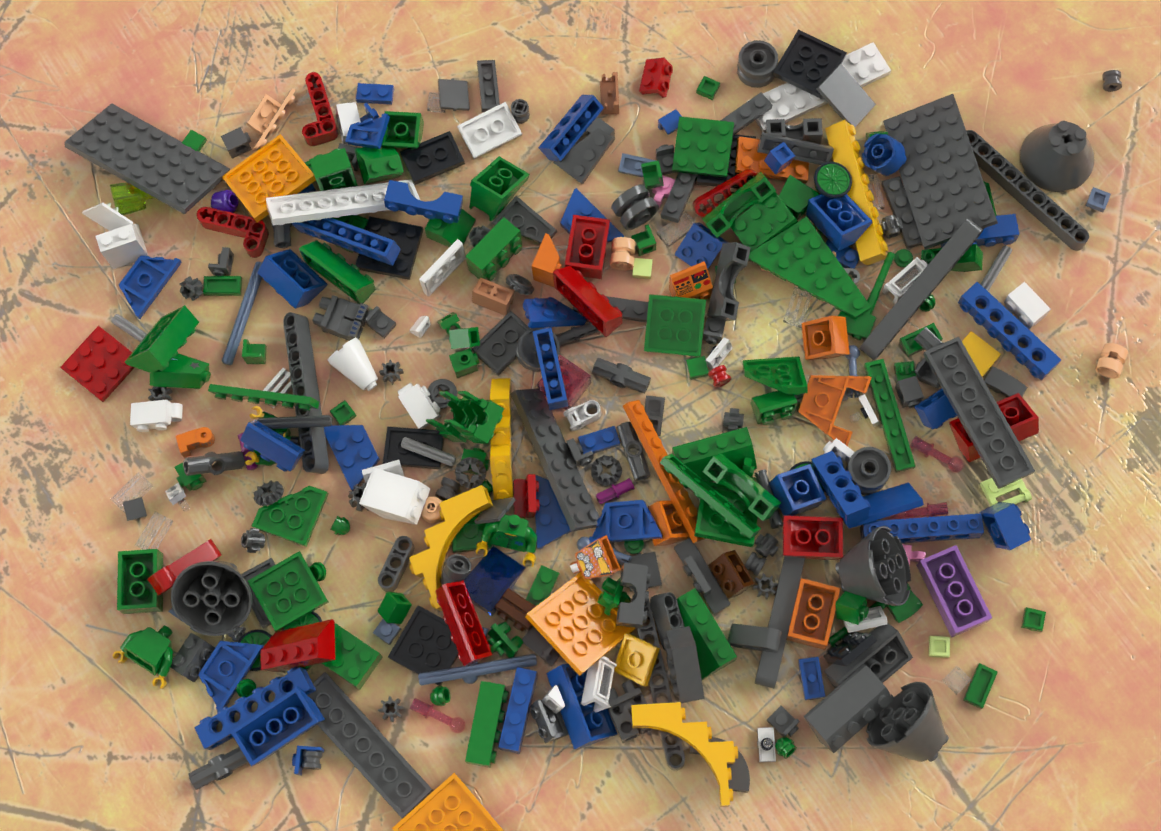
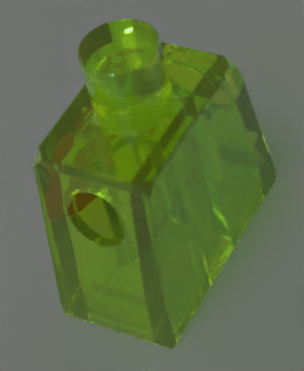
M128 182L110 185L115 208L118 207V213L122 215L146 209L145 200L154 199L153 196Z

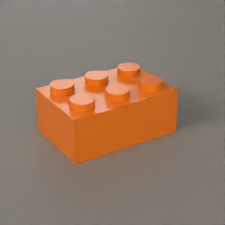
M801 578L786 640L825 650L830 637L840 588Z

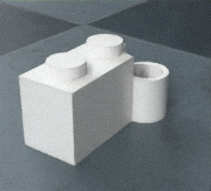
M409 383L397 391L400 401L418 429H423L429 425L426 419L437 420L441 417L439 406L435 401L432 403L428 397L430 393L425 386L421 387L419 384L413 386Z
M168 400L131 403L130 425L139 432H149V429L166 430L167 426L171 425V422L182 421L183 405L171 403Z

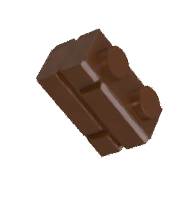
M508 588L495 606L496 611H498L496 615L504 621L509 619L514 622L513 626L521 632L524 630L528 632L533 626L525 616L536 606Z

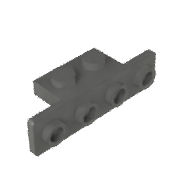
M688 538L674 546V550L684 564V572L688 577L691 576L694 581V588H696L698 593L702 594L713 614L730 606V601L691 539Z

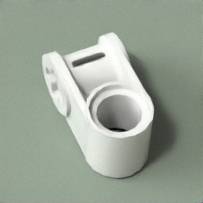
M589 400L578 406L571 407L563 413L571 425V431L579 430L599 420L602 414L600 405L595 400ZM590 408L597 409L595 414H589L587 411Z

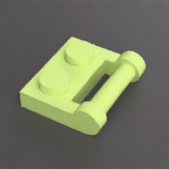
M992 478L980 483L990 506L998 503L996 498L1019 490V495L1002 502L1017 504L1022 501L1028 502L1032 500L1031 493L1026 488L1022 479L1000 489L997 488Z

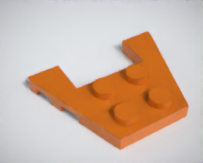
M810 375L807 383L808 393L803 394L797 412L833 440L837 438L848 446L852 431L834 425L846 388L866 394L872 377Z

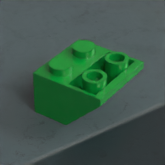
M781 391L770 392L752 397L751 399L757 424L763 423V425L771 424L775 419L781 418V420L791 418L795 413L798 403L793 394H786Z

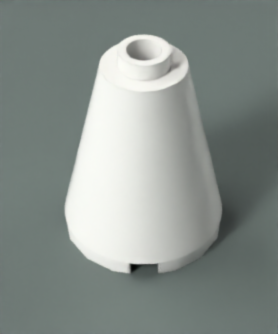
M358 338L348 341L342 346L343 348L339 351L336 350L328 358V362L363 391L366 389L370 391L377 386L376 381L378 377Z

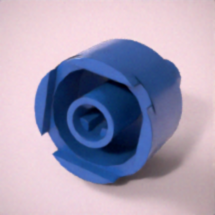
M875 134L864 144L865 149L864 153H862L863 163L881 175L889 176L895 173L906 162L904 146L889 135Z

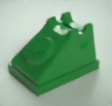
M499 156L471 180L469 208L473 209L476 207L489 215V221H493L496 215L498 216L522 185L528 180L530 174Z

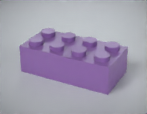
M957 545L918 562L916 566L951 638L985 624L992 619Z

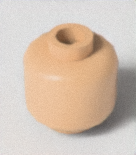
M427 497L421 512L422 519L430 524L442 520L439 514L441 510L439 503L442 501L438 497Z

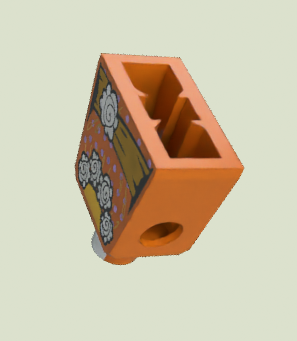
M607 535L576 552L575 557L577 561L570 564L572 572L576 574L582 571L585 579L608 576L621 570Z

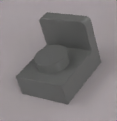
M340 143L338 149L345 148L349 161H352L354 171H358L359 165L355 149L359 147Z
M674 145L660 146L656 149V160H659L662 175L675 173L672 172Z
M222 247V251L218 255V264L209 263L208 268L213 275H231L234 258L231 249Z
M378 306L369 310L366 314L365 321L367 326L384 339L396 326V322L381 312Z
M707 317L702 340L713 345L720 343L726 321Z
M574 438L566 441L576 466H586L592 462L591 460H593L594 456L592 451L582 454L583 450L579 442L576 443Z
M782 706L766 720L782 737H785L787 734L791 737L799 729L796 725L800 721L798 719L795 720Z

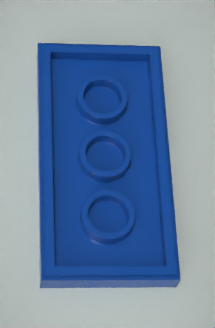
M909 482L863 496V499L866 498L870 504L869 519L851 525L848 528L857 527L924 505L923 499Z

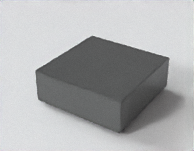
M142 497L123 502L127 521L147 516Z

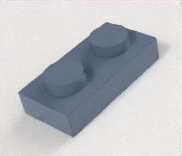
M622 153L618 172L643 177L641 164L656 160Z

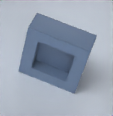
M1093 187L1085 206L1104 212L1111 194Z
M382 619L373 634L390 645L401 628L394 623H386Z

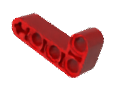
M311 72L306 76L305 82L317 121L305 125L302 129V134L309 146H317L335 140L339 133L320 74Z
M752 169L744 170L697 197L693 201L694 211L698 216L705 217L735 193L730 191L731 186L738 184V189H740L747 183L748 176H756L757 173ZM717 194H722L720 201H714V197ZM700 204L704 205L703 210L700 209Z
M201 207L197 211V219L203 228L244 238L243 246L250 257L257 258L262 255L269 236V231L262 220L257 223L253 217L210 207ZM228 220L225 224H221L222 221ZM241 224H245L244 227L238 228ZM263 228L260 232H256L257 229ZM252 245H257L254 249H250Z
M212 539L175 562L160 569L147 580L159 596L172 588L176 578L184 569L199 562L214 561L222 554Z

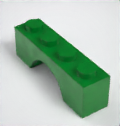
M759 172L703 217L702 220L715 237L718 238L732 226L734 220L744 210L756 203L763 202L776 189L765 175Z
M723 454L713 456L702 471L717 484L724 485L736 492L746 502L748 509L762 521L771 518L782 503Z

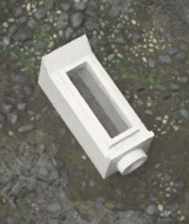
M916 257L908 266L884 285L882 292L886 294L890 291L895 296L893 303L896 304L928 264Z
M602 656L587 670L581 705L585 706L595 702L594 712L611 707L608 701L614 669L617 664L610 661L609 658Z

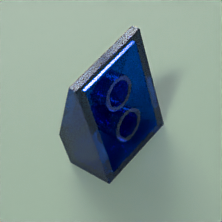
M493 546L464 580L472 603L493 616L496 612L495 606L508 588L512 589L526 567Z

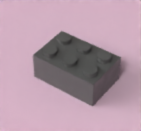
M690 627L666 631L667 639H663L665 651H667L668 657L666 659L671 675L669 676L674 696H678L681 703L705 699L696 644Z

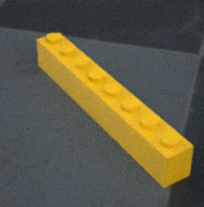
M846 120L826 127L825 131L829 146L834 149L832 153L833 161L846 167L852 177V186L847 195L872 220V224L855 242L860 261L868 266L886 259L888 247L882 239L883 229L878 224L877 218L879 214L876 207L873 206V193L868 188L870 182L867 174L864 173L863 168L865 164L859 155L861 149L854 137L856 134L855 128L852 124L850 125Z

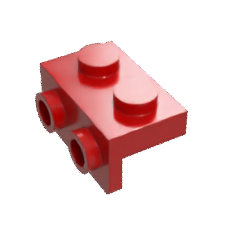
M665 57L646 59L639 92L642 95L658 93L662 98L667 96L673 66Z
M528 474L525 479H514L513 497L516 499L514 502V515H518L520 518H533L536 511H539L540 503L539 499H536V492H539V481L536 480V474Z

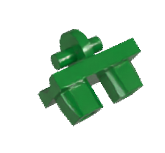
M607 577L601 588L605 591L600 594L597 603L605 607L604 614L608 616L611 614L612 608H618L620 602H631L627 592L623 591L624 586H620L621 577L617 581Z
M507 622L499 625L494 623L488 632L490 636L488 642L492 646L490 648L492 654L497 651L500 656L505 653L508 658L515 657L524 643L523 640L517 635L511 640L508 638L507 634L510 633L511 628Z

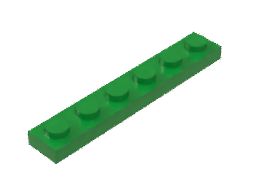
M884 359L867 362L864 364L867 376L872 377L870 387L895 472L914 469L916 465Z
M210 384L208 389L209 392L215 394V398L226 400V397H229L237 402H242L244 399L248 400L249 403L259 404V402H265L266 405L274 407L276 404H282V407L293 409V406H297L305 411H310L311 408L318 409L319 401L307 396Z
M672 453L663 457L660 464L664 466V469L668 473L675 475L682 485L694 491L693 493L696 497L706 501L713 511L719 512L727 523L733 524L738 528L740 534L748 538L758 534L761 528Z

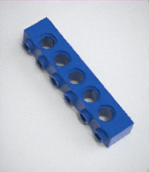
M333 218L292 223L301 233L392 266L401 251L392 239Z
M978 282L960 297L958 301L960 308L973 316L974 321L978 325H982L992 338H996L1006 351H1010L1020 364L1025 365L1035 378H1039L1042 381L1060 363L1061 359ZM976 304L983 305L984 309L978 308ZM990 317L997 318L998 322L992 321ZM1004 330H1009L1012 333V335L1006 334ZM1018 343H1023L1026 348H1021ZM1032 356H1037L1040 361H1035Z
M982 513L879 520L860 526L861 540L875 528L886 526L891 529L890 533L893 536H898L901 543L980 538L984 534Z
M294 667L288 670L287 675L284 677L272 679L269 682L270 685L253 690L252 695L247 698L241 697L237 699L233 706L221 708L217 711V715L212 718L206 717L199 722L200 724L194 728L204 749L212 750L234 738L230 731L287 694L286 686L288 683L292 682L293 689L299 687L306 695L316 691L306 669ZM274 692L275 699L273 702H270L269 695ZM257 702L258 708L255 712H252V704ZM239 712L240 719L235 722L234 715ZM219 722L223 725L220 732L216 729Z

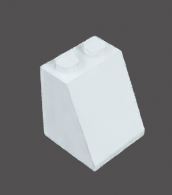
M129 224L96 236L101 254L113 269L136 262L140 256H148L138 224Z
M373 468L359 504L382 518L417 525L430 488L420 481Z

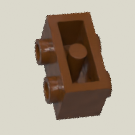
M735 550L723 553L708 565L728 599L742 594L755 584Z

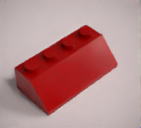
M571 266L556 269L553 272L554 288L601 334L608 337L622 324V312L617 307H613L604 294L600 295L593 283L587 282L578 269L574 270Z
M1019 393L996 402L1018 441L1039 433V417ZM959 418L950 421L949 425L959 450L968 462L981 458Z
M464 580L440 586L435 591L437 595L436 600L444 613V621L449 626L451 639L456 644L460 661L464 666L492 656Z
M333 619L275 632L261 649V670L281 672L294 667H305L335 660V622Z

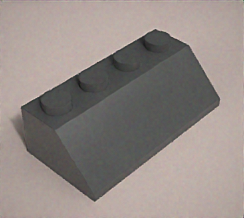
M888 623L876 627L869 634H872L877 641L847 666L831 664L825 669L824 672L834 688L838 687L863 664H866L883 683L913 657L899 631Z
M863 664L804 715V718L819 741L831 752L835 753L892 703L894 699L879 678L866 664Z

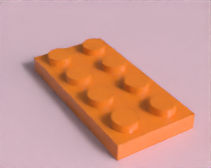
M738 137L735 173L752 169L757 174L762 172L766 178L787 181L791 175L802 183L808 182L809 162L793 159L788 167L775 175L764 161L768 154L757 152L760 139Z

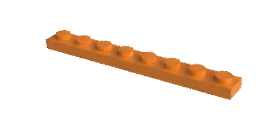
M640 400L627 402L623 405V408L692 543L705 540L706 538L694 536L698 512L687 490L675 475L668 473L664 466L660 464L663 457L668 454L647 416L644 406Z

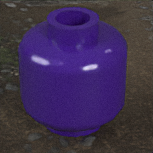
M231 190L216 192L211 197V207L221 211L233 213L239 204L238 197Z

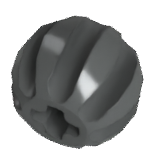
M363 483L361 487L356 484L353 486L355 490L349 491L348 497L351 498L349 503L351 507H356L357 511L363 512L365 508L359 502L367 483Z

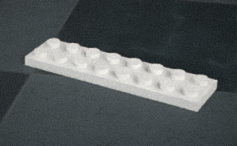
M874 42L847 54L842 62L843 67L861 88L891 73V69ZM785 83L763 93L773 106L772 109L755 121L761 131L765 133L766 120L785 119V123L828 104V102L823 97L820 99L796 86Z
M412 179L398 181L407 183L410 193L420 200ZM389 182L266 198V205L272 225L301 223L332 217L339 218L341 216L362 213H376L389 210L385 207L384 203Z

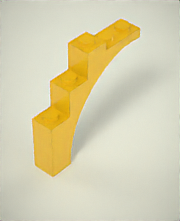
M511 378L491 379L489 400L504 408L502 419L496 425L493 431L494 436L491 439L490 465L494 500L513 497Z
M483 485L440 502L441 510L439 514L444 522L424 530L426 534L424 540L430 549L409 557L411 561L409 567L412 574L420 578L424 577L422 580L425 588L429 589L431 606L439 611H442V608L437 603L435 591L442 586L440 578L444 560L453 539L469 520L493 506L488 490Z
M681 702L631 705L633 728H650L670 733L687 742L704 758L719 785L720 807H729L730 801H733V789H729L728 780H732L731 767L727 768V764H734L735 759H738V747L734 746L733 741L708 742V739H712L711 727H707V722L682 723V720H686L685 707L681 708Z

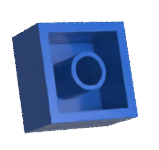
M810 464L778 474L769 482L774 496L782 502L779 507L783 516H794L817 508L826 500L825 494Z
M998 502L979 512L982 513V519L996 548L1012 550L1031 540L1029 536L1030 530L1023 523L1020 517L1022 515L1021 511L1014 503Z

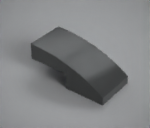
M993 366L990 367L983 379L987 387L995 393H1002L1006 397L1017 393L1023 396L1028 388L1011 375Z
M646 395L645 412L652 422L657 435L661 436L665 397Z

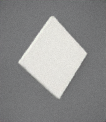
M101 203L82 212V214L109 231L133 224L131 220L118 213V207L112 209L110 207L111 203Z

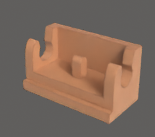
M613 72L610 78L602 74L600 97L604 109L601 111V115L619 114L618 72Z
M480 277L472 291V303L505 316L508 314L509 305L513 303L514 290Z

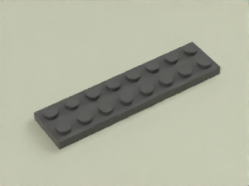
M958 336L925 351L923 354L997 488L1000 489L1033 474L1035 470L960 337Z
M542 389L514 390L510 395L571 532L596 528L599 514L594 507L591 496L585 487L575 461L553 416L552 410L549 411L548 402Z
M324 672L313 682L316 691L308 695L325 718L318 726L403 819L433 789L331 677Z

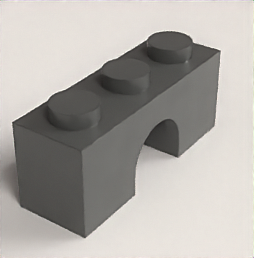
M822 118L803 119L801 124L795 126L786 125L785 119L766 120L765 133L821 144L823 136Z
M624 563L622 565L620 586L632 589L635 599L630 603H619L617 626L640 628L643 623H646L647 611H644V604L648 603L649 591H646V583H650L651 572H648V565Z

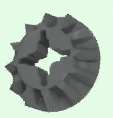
M509 274L507 276L506 283L515 292L525 295L533 293L534 287L526 278L517 274Z
M438 379L428 387L430 393L428 397L432 403L435 401L439 408L443 409L449 407L447 406L449 399L446 398L445 400L442 397H437L440 395L439 388L442 391H448L456 397L458 393L454 383L447 379Z
M603 455L600 458H596L592 464L591 474L598 484L610 486L620 479L622 467L619 460H616L613 456ZM602 465L605 467H611V475L608 473L602 474Z
M465 458L457 464L455 470L456 480L463 487L469 489L476 488L484 482L486 468L477 458ZM470 464L472 471L478 473L473 475L471 479L463 473L469 470Z
M271 480L269 483H264L262 486L257 487V491L253 492V499L260 506L271 505L282 497L284 488L278 481L273 482Z

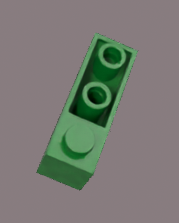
M977 244L971 245L951 271L969 272L982 270L983 252ZM942 248L922 250L921 260L929 264Z

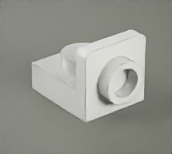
M837 438L833 442L829 441L823 448L824 454L833 451L837 457H840L842 461L847 463L855 453Z

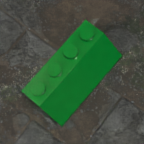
M316 240L299 248L308 266L358 304H363L376 290L373 283L374 280L369 275H362L357 266L354 264L349 265L341 254L333 253L332 248L328 244H322Z
M185 305L166 314L158 320L125 363L150 373L157 370L163 371L169 366L168 361L178 354L177 350L187 343V337L196 331L195 327L199 321Z
M747 427L672 447V454L704 481H713L702 471L712 457L718 454H723L740 469H742L745 457L752 458L751 466H755L754 470L757 469L753 444Z
M696 588L677 598L684 627H690L696 644L701 679L709 677L736 661L737 655Z

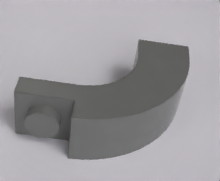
M712 737L711 742L725 741L723 739ZM690 746L689 754H699L692 746ZM738 750V759H735V763L727 764V768L731 767L732 780H728L729 789H733L735 792L748 793L750 786L749 769L744 757Z

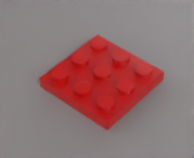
M98 325L60 368L100 401L104 402L135 367L125 363L132 352Z

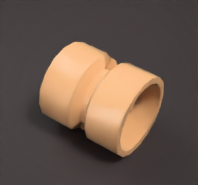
M617 237L612 240L611 251L613 253L610 258V267L621 271H628L634 268L635 240L627 237Z
M1105 344L1101 352L1102 358L1098 360L1096 371L1107 378H1119L1129 353L1128 350L1118 344Z

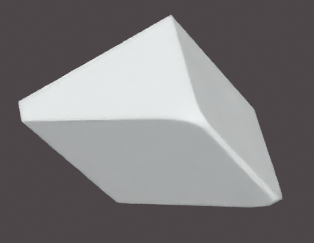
M419 317L410 329V332L421 338L431 325L429 317Z
M557 685L552 687L541 700L555 714L565 707Z

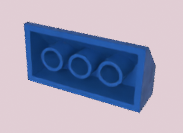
M567 663L546 673L551 688L557 685L565 707L560 712L574 750L617 735L608 708L594 712L595 702L585 706L581 705L587 671L579 676Z
M296 687L230 732L249 764L254 766L324 721L325 718L315 702L299 687Z

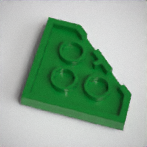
M799 356L743 360L745 377L786 394L800 395L808 393V386Z
M308 486L293 495L285 496L271 505L259 508L252 523V528L307 547L329 493Z

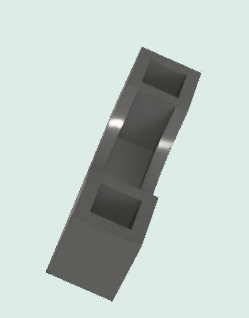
M737 242L722 244L707 314L708 317L725 321L736 320L739 302L734 297L733 287L737 275L747 266L750 247Z

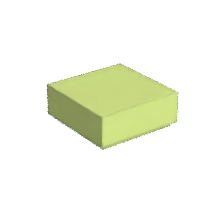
M635 258L632 277L651 279L653 259Z
M929 636V657L949 658L950 637Z

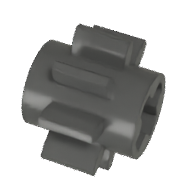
M895 215L882 218V224H880L883 229V235H886V238L898 236L900 229L903 228L902 221L896 218Z
M483 225L473 228L469 235L472 246L475 247L489 233L490 229Z
M189 276L180 283L182 286L180 293L185 299L191 298L194 301L203 294V285L198 278L192 280L191 276Z
M389 360V363H382L383 370H380L379 373L381 376H384V382L390 381L393 385L395 381H401L400 374H403L404 371L400 368L399 362L395 364Z
M153 387L148 389L151 392V395L148 397L150 401L172 400L169 395L173 392L171 388Z
M730 408V413H724L723 426L728 427V432L743 428L744 414H739V409Z
M250 528V530H246V533L242 534L241 545L247 548V552L256 553V551H260V548L264 547L265 536L259 533V529Z
M768 533L765 536L760 534L754 542L757 545L755 551L765 558L768 555L773 557L779 548L776 546L778 541Z
M763 573L761 579L755 578V582L758 585L753 586V590L758 591L757 597L763 595L768 599L770 593L772 595L776 594L773 588L777 587L778 583H773V576L768 578ZM769 584L768 588L762 589V585Z
M389 696L388 701L384 702L381 700L383 708L378 709V711L385 713L382 717L384 720L390 717V720L394 722L395 717L402 718L400 710L405 708L398 705L401 701L399 698L393 701L392 697ZM394 706L395 712H389L387 708Z

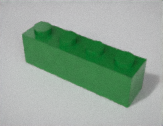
M481 681L465 759L467 764L491 768V763L495 764L497 751H494L495 743H499L501 731H498L499 723H503L505 711H502L503 703H507L509 695L505 685Z

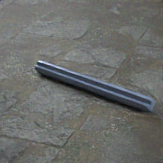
M256 262L222 358V362L226 365L233 364L262 279L258 274L262 262Z
M535 654L425 672L418 674V680L420 685H427L517 669V667H530L537 665V658Z

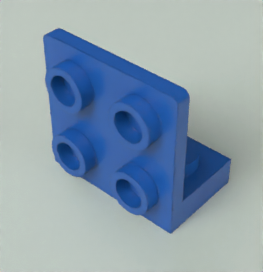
M693 223L676 250L675 256L690 266L705 261L707 269H709L721 251L722 244L729 242L720 236L716 238L711 230L702 223Z

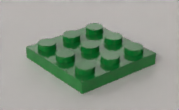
M679 116L672 172L727 178L734 122Z
M649 294L644 351L701 357L706 299Z
M705 481L757 524L758 517L748 509L746 502L736 492L724 485ZM700 499L694 536L753 548L755 536L748 538L740 534L738 528L733 524L727 523L719 512L713 511L706 501Z
M300 551L248 580L250 587L276 633L329 602Z

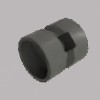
M460 554L449 556L440 578L441 584L463 580L466 583L467 576L471 570L469 559Z

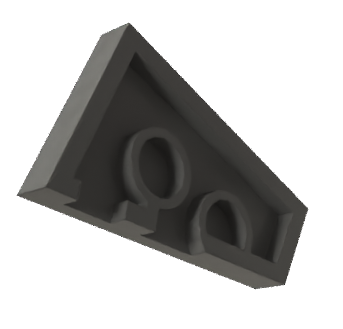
M597 128L572 147L561 161H554L553 163L583 184L612 144L614 138L601 128Z
M517 196L492 222L495 226L504 217L520 230L522 237L540 244L545 233L549 234L551 239L557 233V230Z

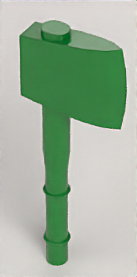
M888 252L874 288L867 301L871 309L856 319L848 316L843 311H840L838 315L846 317L847 334L851 335L854 339L866 340L870 335L877 318L872 315V312L895 257V254L892 252Z
M907 583V590H910L911 587ZM910 590L906 603L901 606H891L875 602L868 608L881 606L884 609L887 607L895 620L900 623L916 613L923 604ZM843 627L829 638L828 643L831 646L839 640L841 641L842 637L848 633L846 627Z

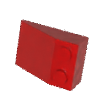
M573 215L565 267L571 266L574 270L578 269L583 277L602 279L610 219Z
M783 516V556L818 560H839L843 558V518Z

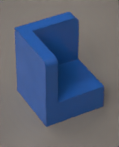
M677 109L658 120L659 130L664 129L668 135L678 130L679 116L681 115Z
M783 142L772 149L764 161L776 175L790 165L795 155Z

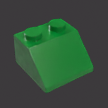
M385 111L390 118L381 146L418 149L422 140L424 126L421 113Z
M381 146L380 149L369 147L355 149L364 185L396 179L404 172L399 153L394 147Z
M461 209L458 223H446L437 218L429 219L425 227V233L427 238L448 247L457 239L464 245L476 219Z

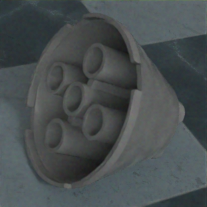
M1067 121L1044 125L1033 130L1026 137L1020 149V163H1022L1027 178L1036 186L1051 192H1064V190L1076 189L1089 178L1094 167V152L1086 137V131L1078 125Z
M880 526L870 532L843 555L840 562L836 563V571L840 575L843 592H850L891 606H901L906 603L910 594V590H907V582L911 581L910 567L898 536H893L890 533L891 529L889 527Z
M206 561L193 564L178 575L172 586L171 603L179 620H183L191 627V630L203 635L221 636L234 632L247 620L252 608V594L248 583L237 570L235 564L224 561Z
M913 682L901 687L903 691L896 696L891 694L894 701L868 723L866 732L869 734V738H867V741L872 747L918 762L926 760L932 762L938 757V751L947 743L949 737L945 732L931 688L924 682Z

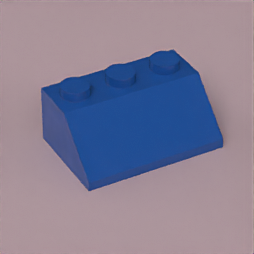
M820 194L808 200L806 216L838 250L854 244L872 224V220L847 194L840 198H829Z
M291 249L266 256L258 271V274L264 281L269 283L295 309L308 305L328 285Z
M257 420L248 422L240 440L244 443L243 446L246 449L258 451L261 453V458L269 462L271 460L276 462L277 467L285 472L287 470L292 471L305 451V449Z

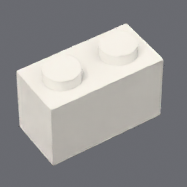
M1025 282L1012 291L1004 301L1007 309L1010 312H1014L1019 317V321L1029 329L1046 317L1051 310Z

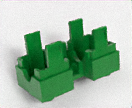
M440 391V395L449 399L447 406L451 408L450 411L453 413L454 418L453 420L445 419L444 425L434 419H426V422L436 427L440 435L452 442L466 443L468 439L473 443L488 444L494 436L493 431L496 425L502 419L504 408L491 400L479 399L467 391H458V394L463 396L462 399L448 391Z

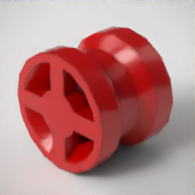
M725 365L715 367L708 373L709 377L714 381L713 385L715 388L724 386L732 380L731 376L726 373L727 368Z

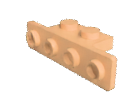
M292 88L282 104L267 94L261 100L246 124L261 135L253 147L254 151L266 144V135L268 133L272 134L277 126L274 124L277 118L281 120L286 112L284 107L286 104L290 106L295 96L293 93L295 89Z

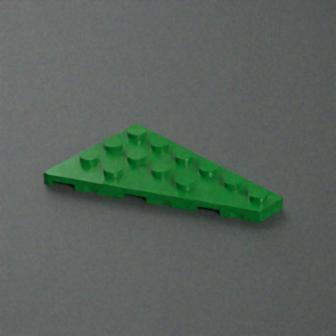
M807 217L749 254L748 261L750 260L780 279L796 285L802 291H807L813 297L829 303L835 309L845 312L854 319L871 309L868 301Z

